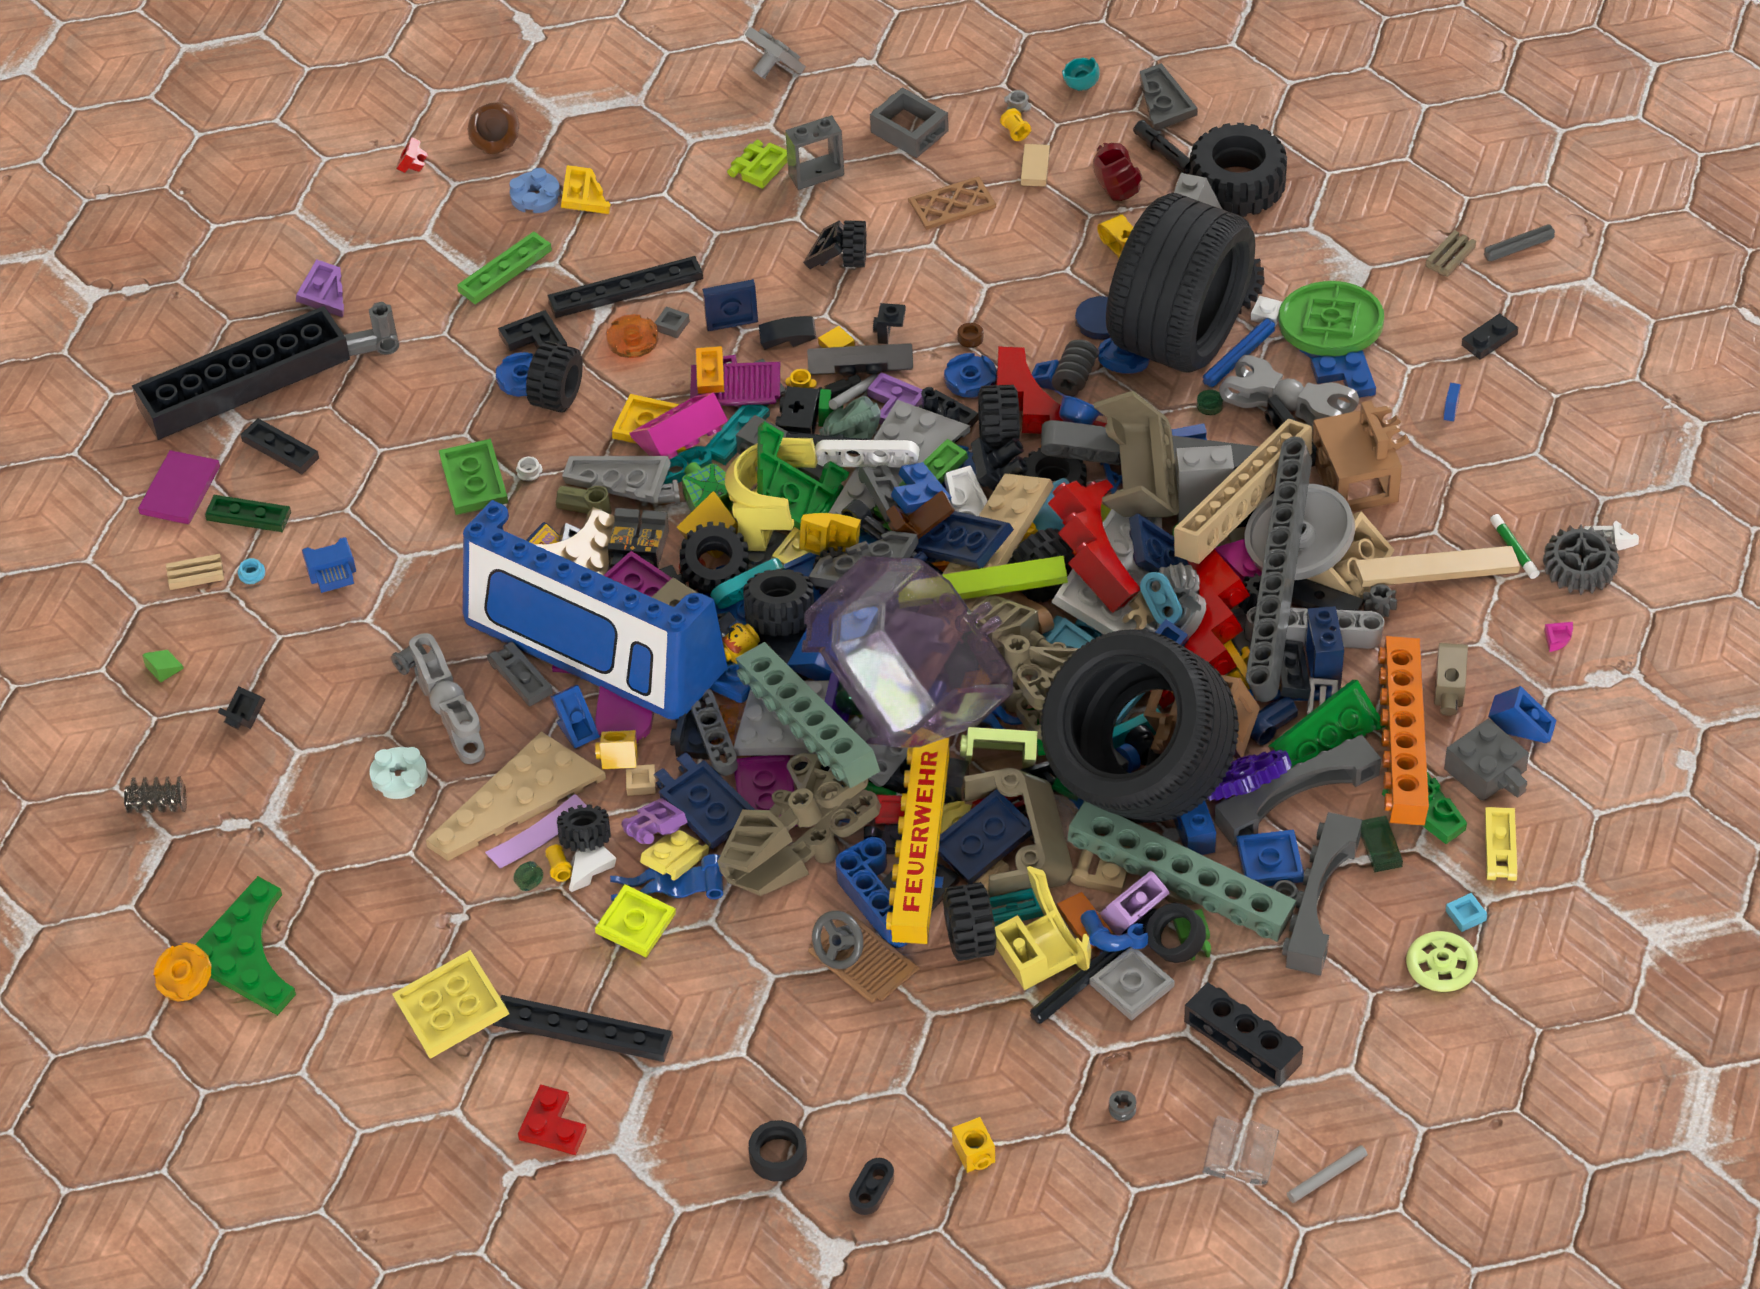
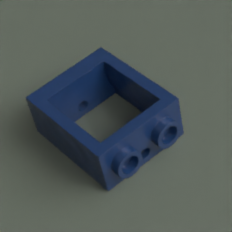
M1336 606L1307 609L1304 650L1309 679L1338 680V690H1340L1344 646ZM1315 685V690H1320L1321 685Z

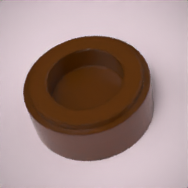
M976 323L961 325L957 331L958 342L967 348L979 346L984 340L983 328Z

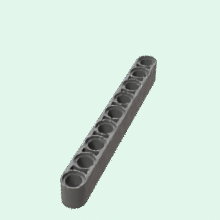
M1055 420L1042 424L1041 452L1052 457L1121 465L1119 444L1108 437L1105 427ZM1172 435L1174 459L1176 457V448L1231 445L1234 470L1259 447Z

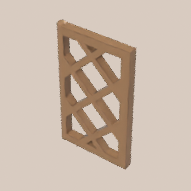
M980 176L908 198V202L913 207L926 230L996 208V203ZM975 183L978 186L976 191L964 188ZM946 192H955L951 199L939 196ZM960 193L972 196L969 204L957 201ZM978 198L987 201L986 204L980 206L974 205ZM930 199L927 207L919 205L917 202ZM936 201L948 204L945 211L932 207ZM953 206L965 209L954 214L949 213ZM928 214H932L941 218L928 221L926 217Z

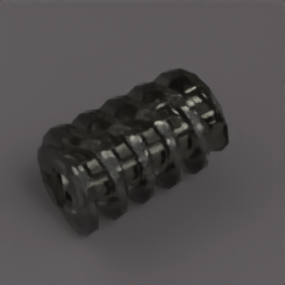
M166 776L164 785H161L158 777H154L152 785H149L147 777H143L141 785H138L136 778L132 777L130 785H127L124 791L125 810L129 814L135 808L137 813H143L146 808L149 813H153L158 808L161 813H164L168 807L171 812H177L180 807L183 812H186V786L181 776L177 777L175 784H172L170 776Z

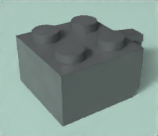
M1488 718L1447 747L1444 769L1480 800L1488 799L1503 788L1518 798L1527 790V781L1521 774L1527 771L1529 752Z

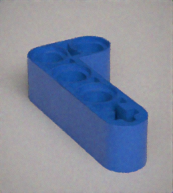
M870 837L837 855V882L878 934L893 947L901 948L908 943L892 942L891 930H886L887 912H893V906L889 905V890L877 877L887 868L886 844L880 838Z

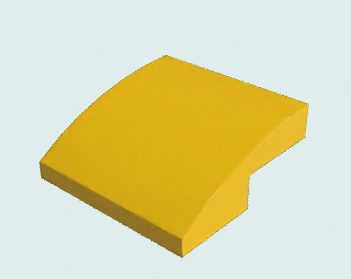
M832 513L805 514L801 518L799 549L819 556L823 550L827 553L829 547H833L834 551H838V546L843 547L842 552H846V548L859 544L861 520Z

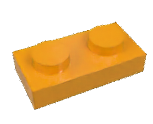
M722 346L696 348L698 394L724 392Z

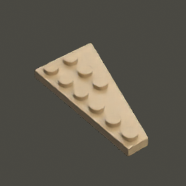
M541 731L426 839L427 847L449 861L478 846L479 841L492 834L498 836L505 832L504 828L515 822L521 824L558 804V800L571 793L577 795L584 791L583 787L596 781L598 784L606 779L605 772Z

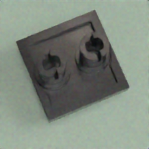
M926 387L921 391L922 404L919 408L967 424L970 428L979 420L978 412L936 389L933 390L932 387Z
M980 438L971 443L972 460L975 463L977 472L976 479L980 485L988 487L993 492L1005 473L1021 475L1028 471L1025 460L1018 456L1024 452L1022 443L1017 438H1013L998 450L993 449Z

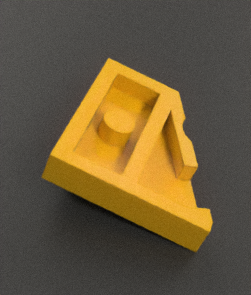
M567 165L561 208L609 214L611 204L609 201L606 202L603 197V189L596 181L593 170L591 168Z

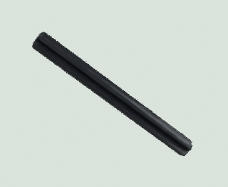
M1151 909L1134 923L1143 924V934L1146 933L1149 919L1156 909ZM1128 948L1117 952L1100 951L1090 960L1089 969L1084 971L1080 968L1030 1010L1031 1018L1038 1024L1043 1023L1089 985L1092 976Z

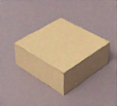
M655 764L626 768L627 796L656 794Z

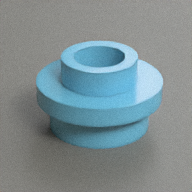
M249 558L241 562L238 569L240 581L246 584H255L264 578L265 567L259 560Z

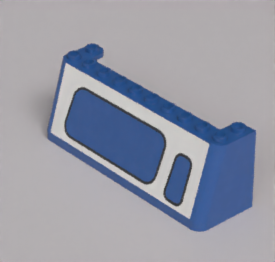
M491 500L464 528L462 613L467 625L505 643L513 642L518 649L592 684L599 687L602 686L624 699L671 720L679 719L680 716L685 713L687 714L691 707L699 701L704 693L728 668L714 599L701 593H691L683 597L675 607L665 604L504 531L503 525L509 518L508 509L494 500Z

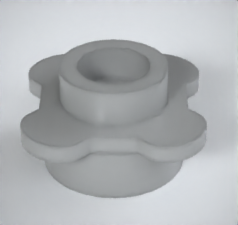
M1014 90L1004 98L1005 103L1008 104L1007 110L1016 108L1020 113L1031 110V104L1028 103L1029 96L1024 91Z

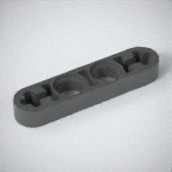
M708 689L690 710L712 768L719 775L727 776L737 770V756L712 691ZM700 700L706 703V708L702 709ZM707 718L716 719V722L711 725L702 723ZM714 738L724 739L719 745L710 744V741ZM720 755H725L727 763H723L720 760Z

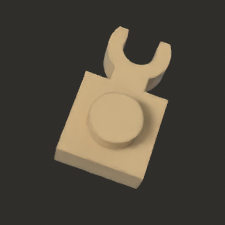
M1140 591L1129 603L1133 610L1123 617L1124 623L1134 619L1136 622L1135 629L1138 630L1144 629L1147 623L1149 624L1155 620Z

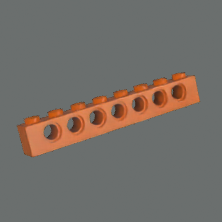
M1386 636L1384 647H1379L1378 664H1383V667H1380L1379 684L1384 685V688L1380 690V705L1385 706V709L1382 708L1380 719L1381 726H1385V729L1382 731L1381 745L1386 747V751H1383L1382 767L1387 768V772H1384L1383 789H1388L1384 799V811H1389L1390 823L1425 825L1429 800L1420 638Z

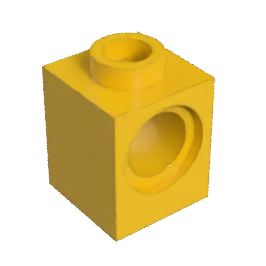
M636 730L601 733L600 742L595 743L596 759H601L602 769L636 768L638 760Z
M981 1117L952 1127V1144L967 1173L974 1170H983L990 1166V1164L995 1163V1145Z

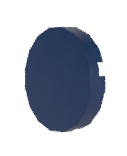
M1096 296L1088 298L1077 307L1075 324L1080 328V332L1084 336L1099 340L1110 338L1106 327L1108 297Z

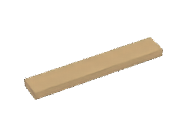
M1505 546L1355 560L1354 569L1361 587H1371L1377 584L1392 585L1518 573L1520 564L1513 547Z

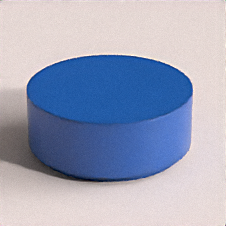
M1124 744L1115 749L1129 761L1128 770H1126L1128 773H1132L1140 768V756L1132 745Z

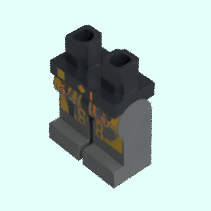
M616 508L613 532L608 545L610 568L632 551L659 569V562L669 533L667 512L643 510L641 517L640 510Z

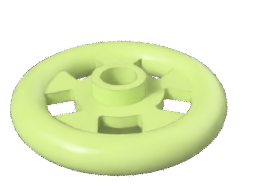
M1435 931L1418 937L1410 945L1406 955V964L1412 978L1423 987L1438 992H1450L1461 989L1472 981L1478 969V958L1472 945L1461 936L1451 932ZM1446 944H1450L1458 949L1456 952H1453L1444 947ZM1428 945H1432L1435 949L1426 954L1423 949ZM1442 957V958H1445V959H1447V960H1446V961H1440L1438 958ZM1457 960L1466 961L1465 970L1456 968ZM1427 962L1430 970L1423 972L1419 964ZM1438 974H1451L1452 979L1439 980Z

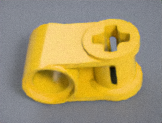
M1122 214L1097 226L1101 241L1119 258L1133 229V226Z

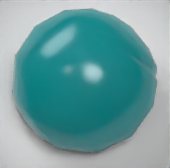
M1093 57L1090 59L1076 58L1066 64L1064 70H1062V75L1065 83L1070 88L1083 91L1092 88L1098 82L1100 68Z

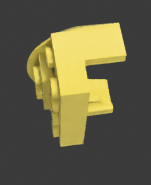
M813 438L782 439L777 453L778 458L795 468H816L818 461ZM757 444L746 449L730 464L725 474V486L730 501H733L732 513L733 517L737 518L738 533L740 532L744 536V542H747L748 551H766L773 530H792L794 519H791L788 499L758 494L757 488L752 491L750 490L757 483Z

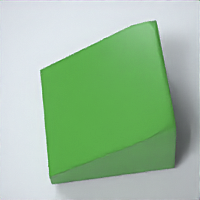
M169 650L148 652L142 655L145 667L160 683L184 669L183 665Z

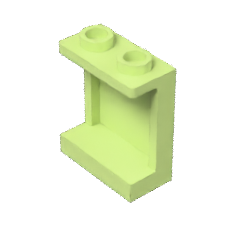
M968 727L967 735L961 736L960 756L965 757V760L971 764L973 748L1023 751L1022 768L1031 767L1036 762L1038 731Z

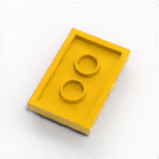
M630 394L612 430V438L637 444L631 438L629 432L679 404ZM683 446L682 448L676 451L677 453H681L688 449H686L685 446Z

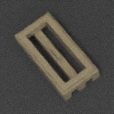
M1454 230L1426 259V267L1448 277L1475 249L1476 240L1471 239L1468 241L1467 236L1462 235L1460 237L1459 232ZM1461 246H1463L1464 248L1448 263V265L1445 268H1443L1442 266L1454 256V254Z

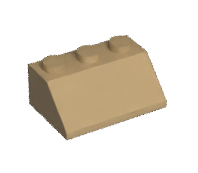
M1360 511L1353 514L1355 534L1346 554L1327 571L1307 579L1363 599V593L1370 592L1371 587H1361L1354 569L1355 560L1391 557L1394 549Z

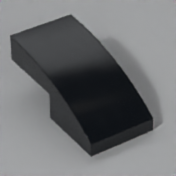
M810 316L782 318L759 325L760 343L765 350L788 341L792 347H796L817 339L815 320Z

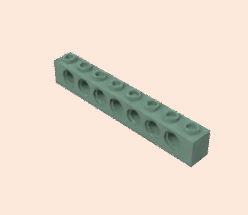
M765 642L736 658L739 666L737 675L743 685L748 684L757 699L761 697L770 712L775 711L778 719L784 726L789 725L795 738H801L810 753L815 752L824 767L829 766L838 781L843 780L851 789L880 772L873 749Z
M1084 801L1069 825L1067 841L1071 842L1075 847L1086 849L1098 855L1102 860L1113 862L1134 875L1137 874L1143 877L1149 871H1152L1168 890L1175 892L1182 899H1191V901L1202 905L1207 911L1218 913L1230 919L1236 925H1243L1255 931L1263 938H1270L1278 942L1292 918L1296 904L1295 899L1126 818L1105 811ZM1175 871H1181L1183 874L1176 873ZM1229 896H1232V897H1235V898H1237V899H1230V898H1228V897H1229ZM1254 909H1260V910H1262L1263 912H1258V911H1255Z

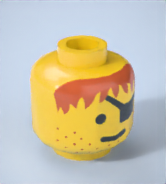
M735 623L730 627L731 631L722 638L727 662L731 660L733 663L738 664L736 661L737 657L758 646L760 638L749 624Z

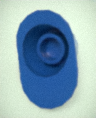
M1055 390V392L1063 397L1059 417L1064 422L1092 425L1098 416H1103L1102 413L1094 408V405L1075 397L1065 396Z

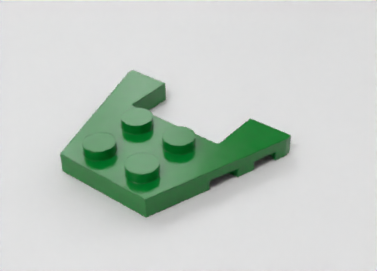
M764 421L758 425L757 493L788 499L791 519H794V527L800 530L802 516L819 513L827 500L839 489V485L848 478L850 472L829 461L824 464L819 482L777 457L784 433Z

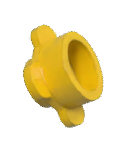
M805 369L794 370L790 377L785 380V384L790 387L815 388L817 386L816 380L811 379L810 372Z

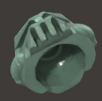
M867 396L860 397L850 402L844 409L839 407L833 410L826 418L823 428L819 429L820 435L828 436L844 434V437L867 438L871 440L878 427L881 411L877 403H873Z

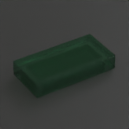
M1381 816L1362 820L1361 838L1374 873L1403 867V859L1387 817Z

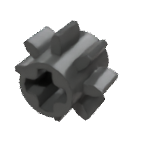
M1384 584L1371 586L1370 592L1363 593L1364 611L1377 612L1382 617H1389L1390 610L1397 609L1396 591L1391 590Z

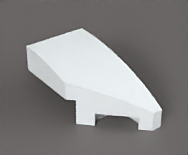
M1617 521L1613 523V526H1593L1594 532L1597 533L1603 530L1604 537L1611 536L1612 544H1616L1618 550L1633 547L1639 543V536L1635 533L1631 535L1621 528L1622 524ZM1584 526V529L1588 530L1591 526Z
M595 846V850L590 851V848H586V852H576L569 890L573 892L590 885L592 876L615 867L617 858L604 846Z

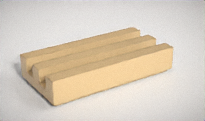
M220 554L166 564L170 590L224 580Z

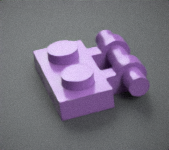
M660 798L637 809L638 815L625 818L621 825L624 832L634 837L639 843L651 844L654 841L653 834L657 832L662 835L672 834L678 831L680 826L688 822L683 811Z

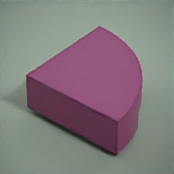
M1573 622L1545 624L1544 632L1549 652L1559 650L1569 643L1573 632Z

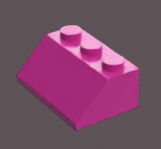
M713 392L694 396L629 432V434L649 456H668L671 459L678 455L676 450L683 446L688 449L700 442L699 437L705 434L711 436L721 431L720 425L728 422V419Z

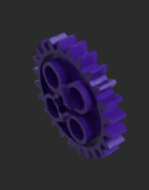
M1282 749L1276 752L1272 750L1268 753L1265 751L1259 755L1253 754L1234 760L1231 766H1229L1226 776L1223 777L1222 783L1220 782L1219 787H1216V791L1212 792V795L1208 796L1207 799L1211 801L1213 799L1219 800L1223 797L1227 799L1232 795H1244L1257 790L1263 784L1271 783L1273 779L1280 778V775L1287 773V770L1291 769L1292 766L1286 750L1282 751Z

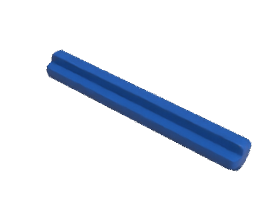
M1268 318L1264 319L1203 375V383L1210 388L1214 387L1235 368L1237 361L1243 355H1249L1275 331V323Z

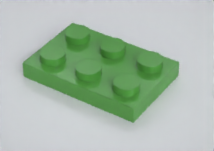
M491 439L439 450L441 464L456 515L484 509L491 500L500 504L508 503L507 493Z

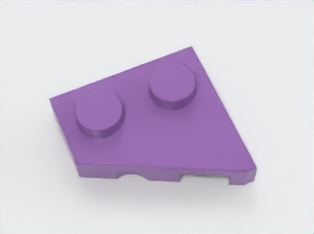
M316 259L296 294V302L316 309L325 306L329 313L343 317L344 304L340 267Z

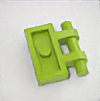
M757 139L753 144H748L743 151L744 153L731 162V167L727 170V173L733 178L738 173H741L743 181L763 189L788 162L787 150L772 143H768L765 148H762L764 146L763 143Z

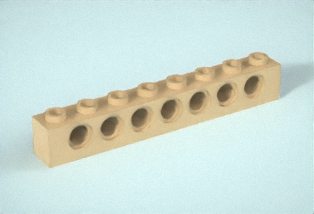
M1287 419L1174 528L1175 556L1199 564L1275 490L1281 446L1286 439L1294 436L1302 438L1310 455L1312 454V426Z

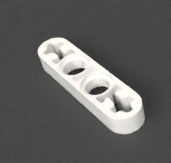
M821 440L815 446L817 464L824 466V464L831 461L840 467H877L878 465L901 467L916 464L920 451L916 443L907 440ZM853 450L858 452L860 455L853 457L848 455L846 452ZM883 451L887 455L884 457L876 456L873 452Z

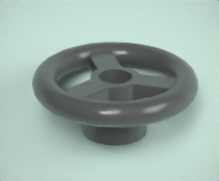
M829 911L820 916L816 921L812 931V944L816 955L825 965L834 969H846L854 965L860 958L863 951V935L858 923L849 914L842 911ZM832 920H841L847 925L836 928ZM823 927H825L829 934L830 947L827 954L821 944V931ZM854 947L852 954L847 959L835 960L838 951Z

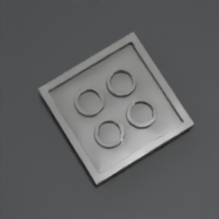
M804 681L823 701L825 700L829 681ZM750 689L734 744L736 756L816 754L815 752L810 753L803 740L795 738L789 725L784 726L778 719L776 712H770L765 706L761 697L757 699Z

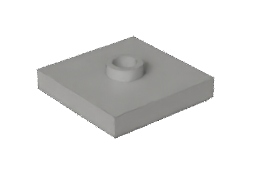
M1129 947L1090 978V985L1132 1021L1174 987L1175 981L1138 949Z

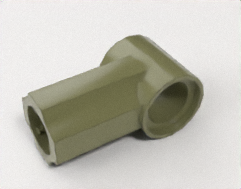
M560 486L557 491L556 507L558 509L588 514L592 507H595L606 513H612L608 492L603 486H592L587 490Z

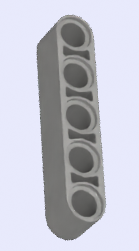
M1256 607L1251 608L1246 616L1244 634L1245 638L1250 642L1252 640ZM1290 608L1286 640L1301 641L1303 646H1305L1306 608ZM1337 610L1344 648L1371 649L1380 645L1384 618L1379 613Z

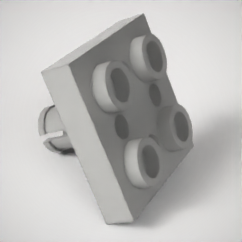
M749 27L745 35L762 47L765 52L758 64L753 68V72L766 79L775 63L781 61L801 75L806 67L798 61L801 56L781 41L773 38L772 35L762 28L758 32Z

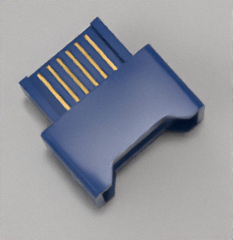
M346 537L340 538L334 545L316 550L308 547L302 549L310 581L312 584L318 583L321 593L354 584L352 573L356 572V567Z

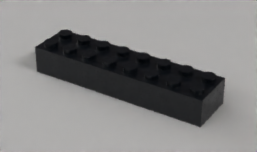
M322 306L132 385L138 409L157 440H160L350 360L346 337L325 306Z

